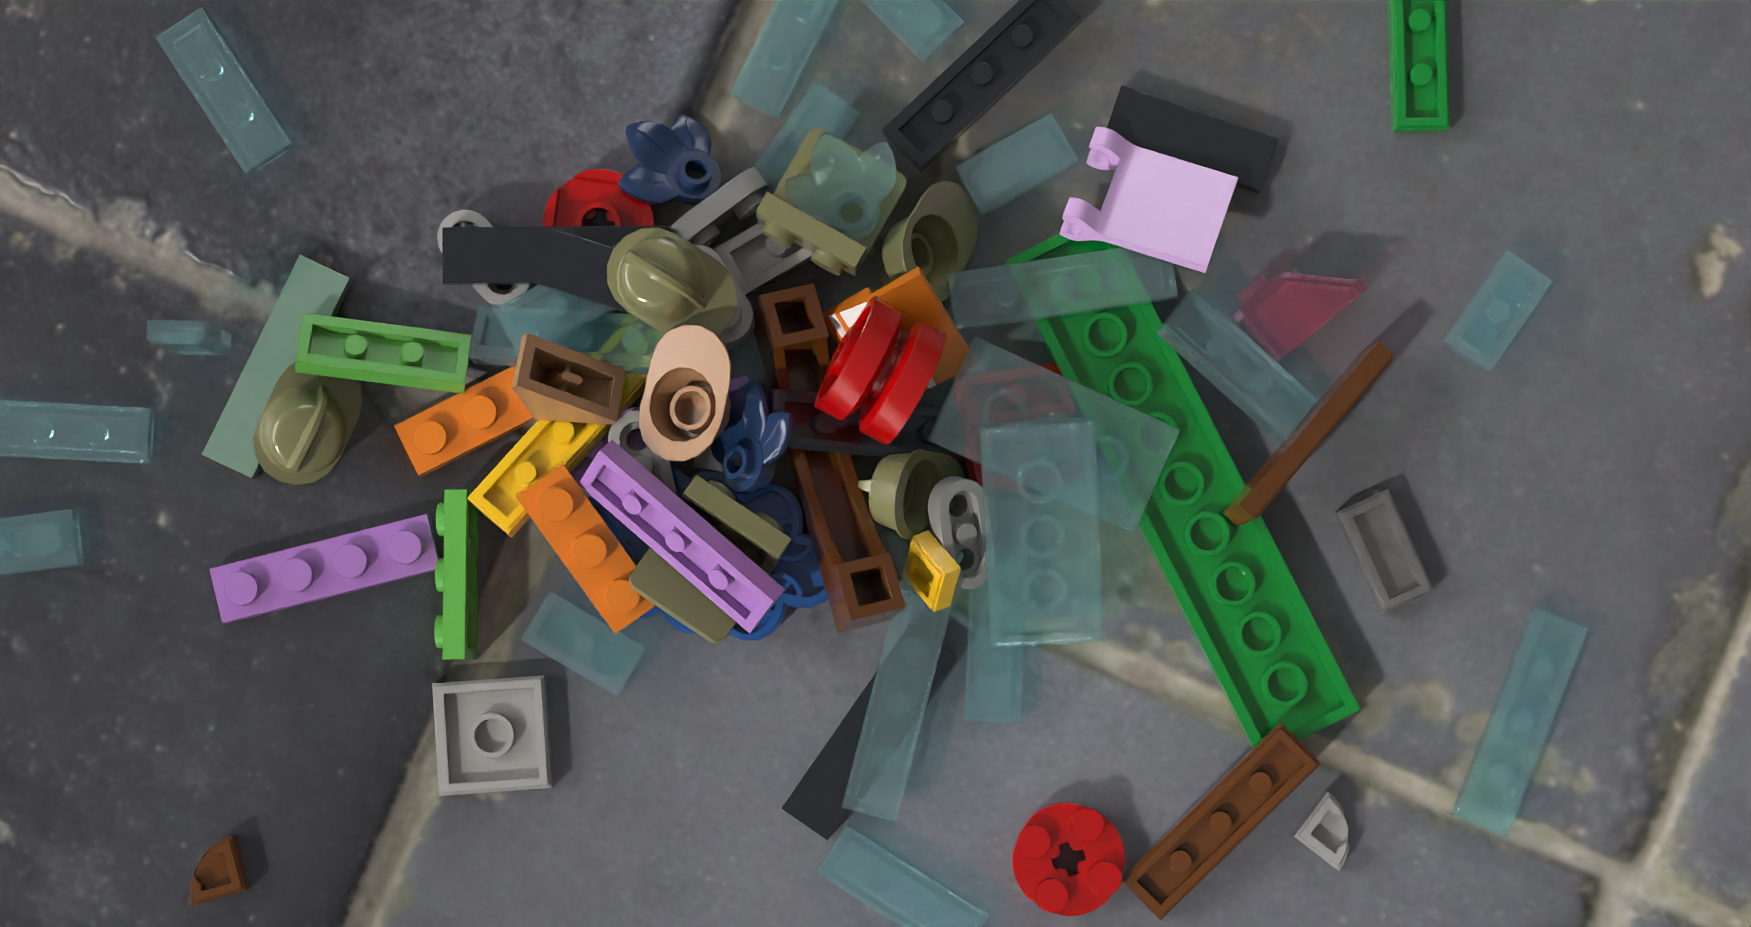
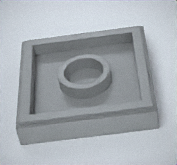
M546 675L432 683L439 796L553 787Z

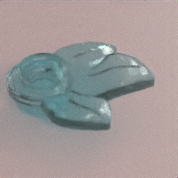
M824 132L818 138L811 154V174H802L786 180L788 196L793 207L817 220L825 221L827 226L852 240H860L867 237L876 228L880 218L879 203L889 195L895 186L896 165L893 152L887 142L883 141L871 146L858 157L856 152L845 142ZM847 204H856L862 209L863 215L856 222H847L841 216L843 207Z

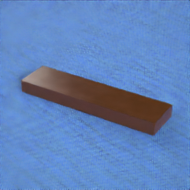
M1380 341L1360 352L1222 513L1236 525H1243L1257 519L1390 364L1394 354Z
M1279 721L1122 875V882L1162 920L1321 765V760L1292 731Z

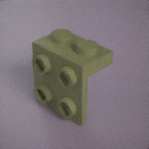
M813 128L807 133L773 195L766 192L756 210L757 220L760 224L764 225L761 232L773 241L787 248H791L792 244L796 243L812 252L811 261L823 269L838 276L844 270L856 277L905 191L906 178L902 173L821 128Z
M698 475L694 477L682 495L681 499L763 571L768 575L771 574L791 541V538L784 534L782 526L775 519L761 512L754 514L736 502V496L726 486L713 480L707 482ZM651 547L630 575L629 585L633 591L713 644L722 643L737 623Z

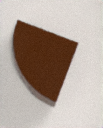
M236 835L224 838L212 845L200 860L190 883L191 906L250 889Z

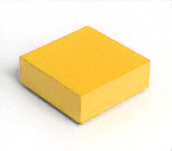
M927 530L912 536L902 576L934 612L949 607L961 567L930 531Z

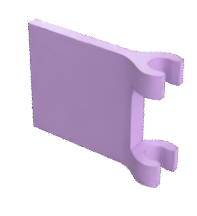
M1096 127L1089 145L1091 150L1086 164L1100 170H1116L1101 211L1087 201L1069 198L1062 216L1064 222L1060 235L1074 241L1097 240L1206 273L1238 177L1138 147L1109 128Z

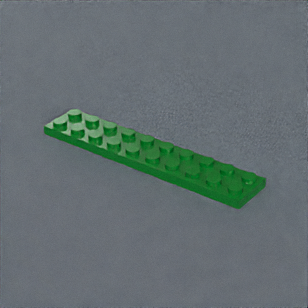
M1059 233L1005 260L1004 265L1054 363H1056L1065 379L1083 420L1251 748L1279 721L1302 740L1361 710L1261 515L1246 524L1236 525L1222 513L1245 487V484L1123 247L1097 240L1074 241L1061 236Z

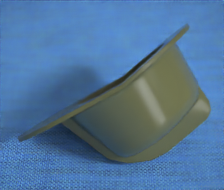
M941 181L931 185L922 195L911 215L889 228L882 243V260L885 268L880 281L884 286L919 266L939 300L942 302L948 299L973 253L978 236L976 208L965 189L958 183Z
M661 228L637 230L625 236L617 244L608 261L607 284L614 299L629 313L663 334L682 325H701L719 336L732 322L738 303L737 287L730 272L716 258L675 233Z
M295 363L288 366L275 384L257 422L253 437L255 457L263 470L276 480L293 485L313 483L329 474L341 458L359 419L363 401L358 380L295 372Z
M919 449L912 453L885 456L878 463L872 479L859 481L858 487L869 493L870 513L876 522L896 531L902 538L912 540V536L929 530L931 533L928 499L934 486L946 477L959 476L965 478V475L958 461L951 456ZM955 496L951 499L949 512L955 507Z

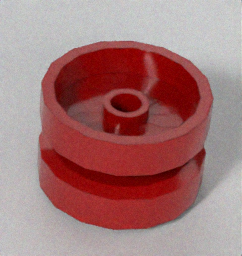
M874 296L862 309L838 345L819 388L814 407L840 421L851 416L864 400L859 414L860 432L887 445L901 431L928 386L942 356L946 343V334L923 321H919L907 327L897 340L902 325L901 309Z

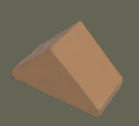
M526 333L521 339L512 390L536 420L612 425L618 419L627 370Z

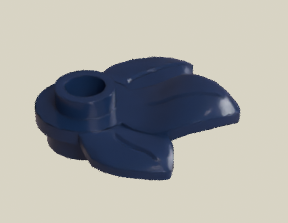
M681 114L676 118L671 129L662 123L654 121H640L626 127L625 135L628 145L639 162L618 182V187L627 195L646 204L656 206L664 205L675 199L686 204L696 205L720 188L722 171L717 161L710 156L711 138L705 127L697 120ZM685 171H697L704 177L693 179Z
M752 380L743 385L733 395L730 401L729 421L723 433L710 446L713 457L723 465V476L726 485L732 491L741 494L760 491L769 484L774 474L775 460L783 455L789 443L793 423V414L776 412L769 414L763 388L760 382Z

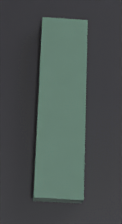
M299 255L202 455L252 479H257L262 466L255 457L253 444L255 429L276 382L286 368L295 363L303 313L336 317L353 282L352 279Z

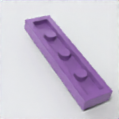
M611 440L599 450L578 483L580 487L749 634L762 622L785 591L780 584L614 440Z
M425 514L222 565L209 570L222 623H231L435 571L437 560L441 557L431 515Z

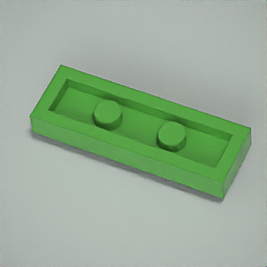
M303 313L295 358V372L464 394L472 335Z
M467 489L444 490V502H439L436 509L437 533L439 536H444V558L437 560L435 568L436 588L438 592H443V614H438L436 617L434 637L436 647L443 648L442 659H478L479 510L467 499L473 492Z

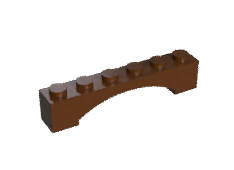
M814 283L761 294L752 309L755 317L754 334L770 390L781 389L818 393L827 373L830 360L827 345L829 335ZM787 449L837 633L892 620L906 606L891 553L886 552L868 511L862 491L858 487L859 482L851 455Z

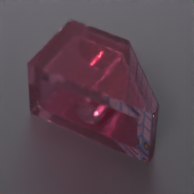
M1281 272L1268 282L1261 274L1236 295L1243 304L1231 315L1274 365L1368 288L1361 280Z

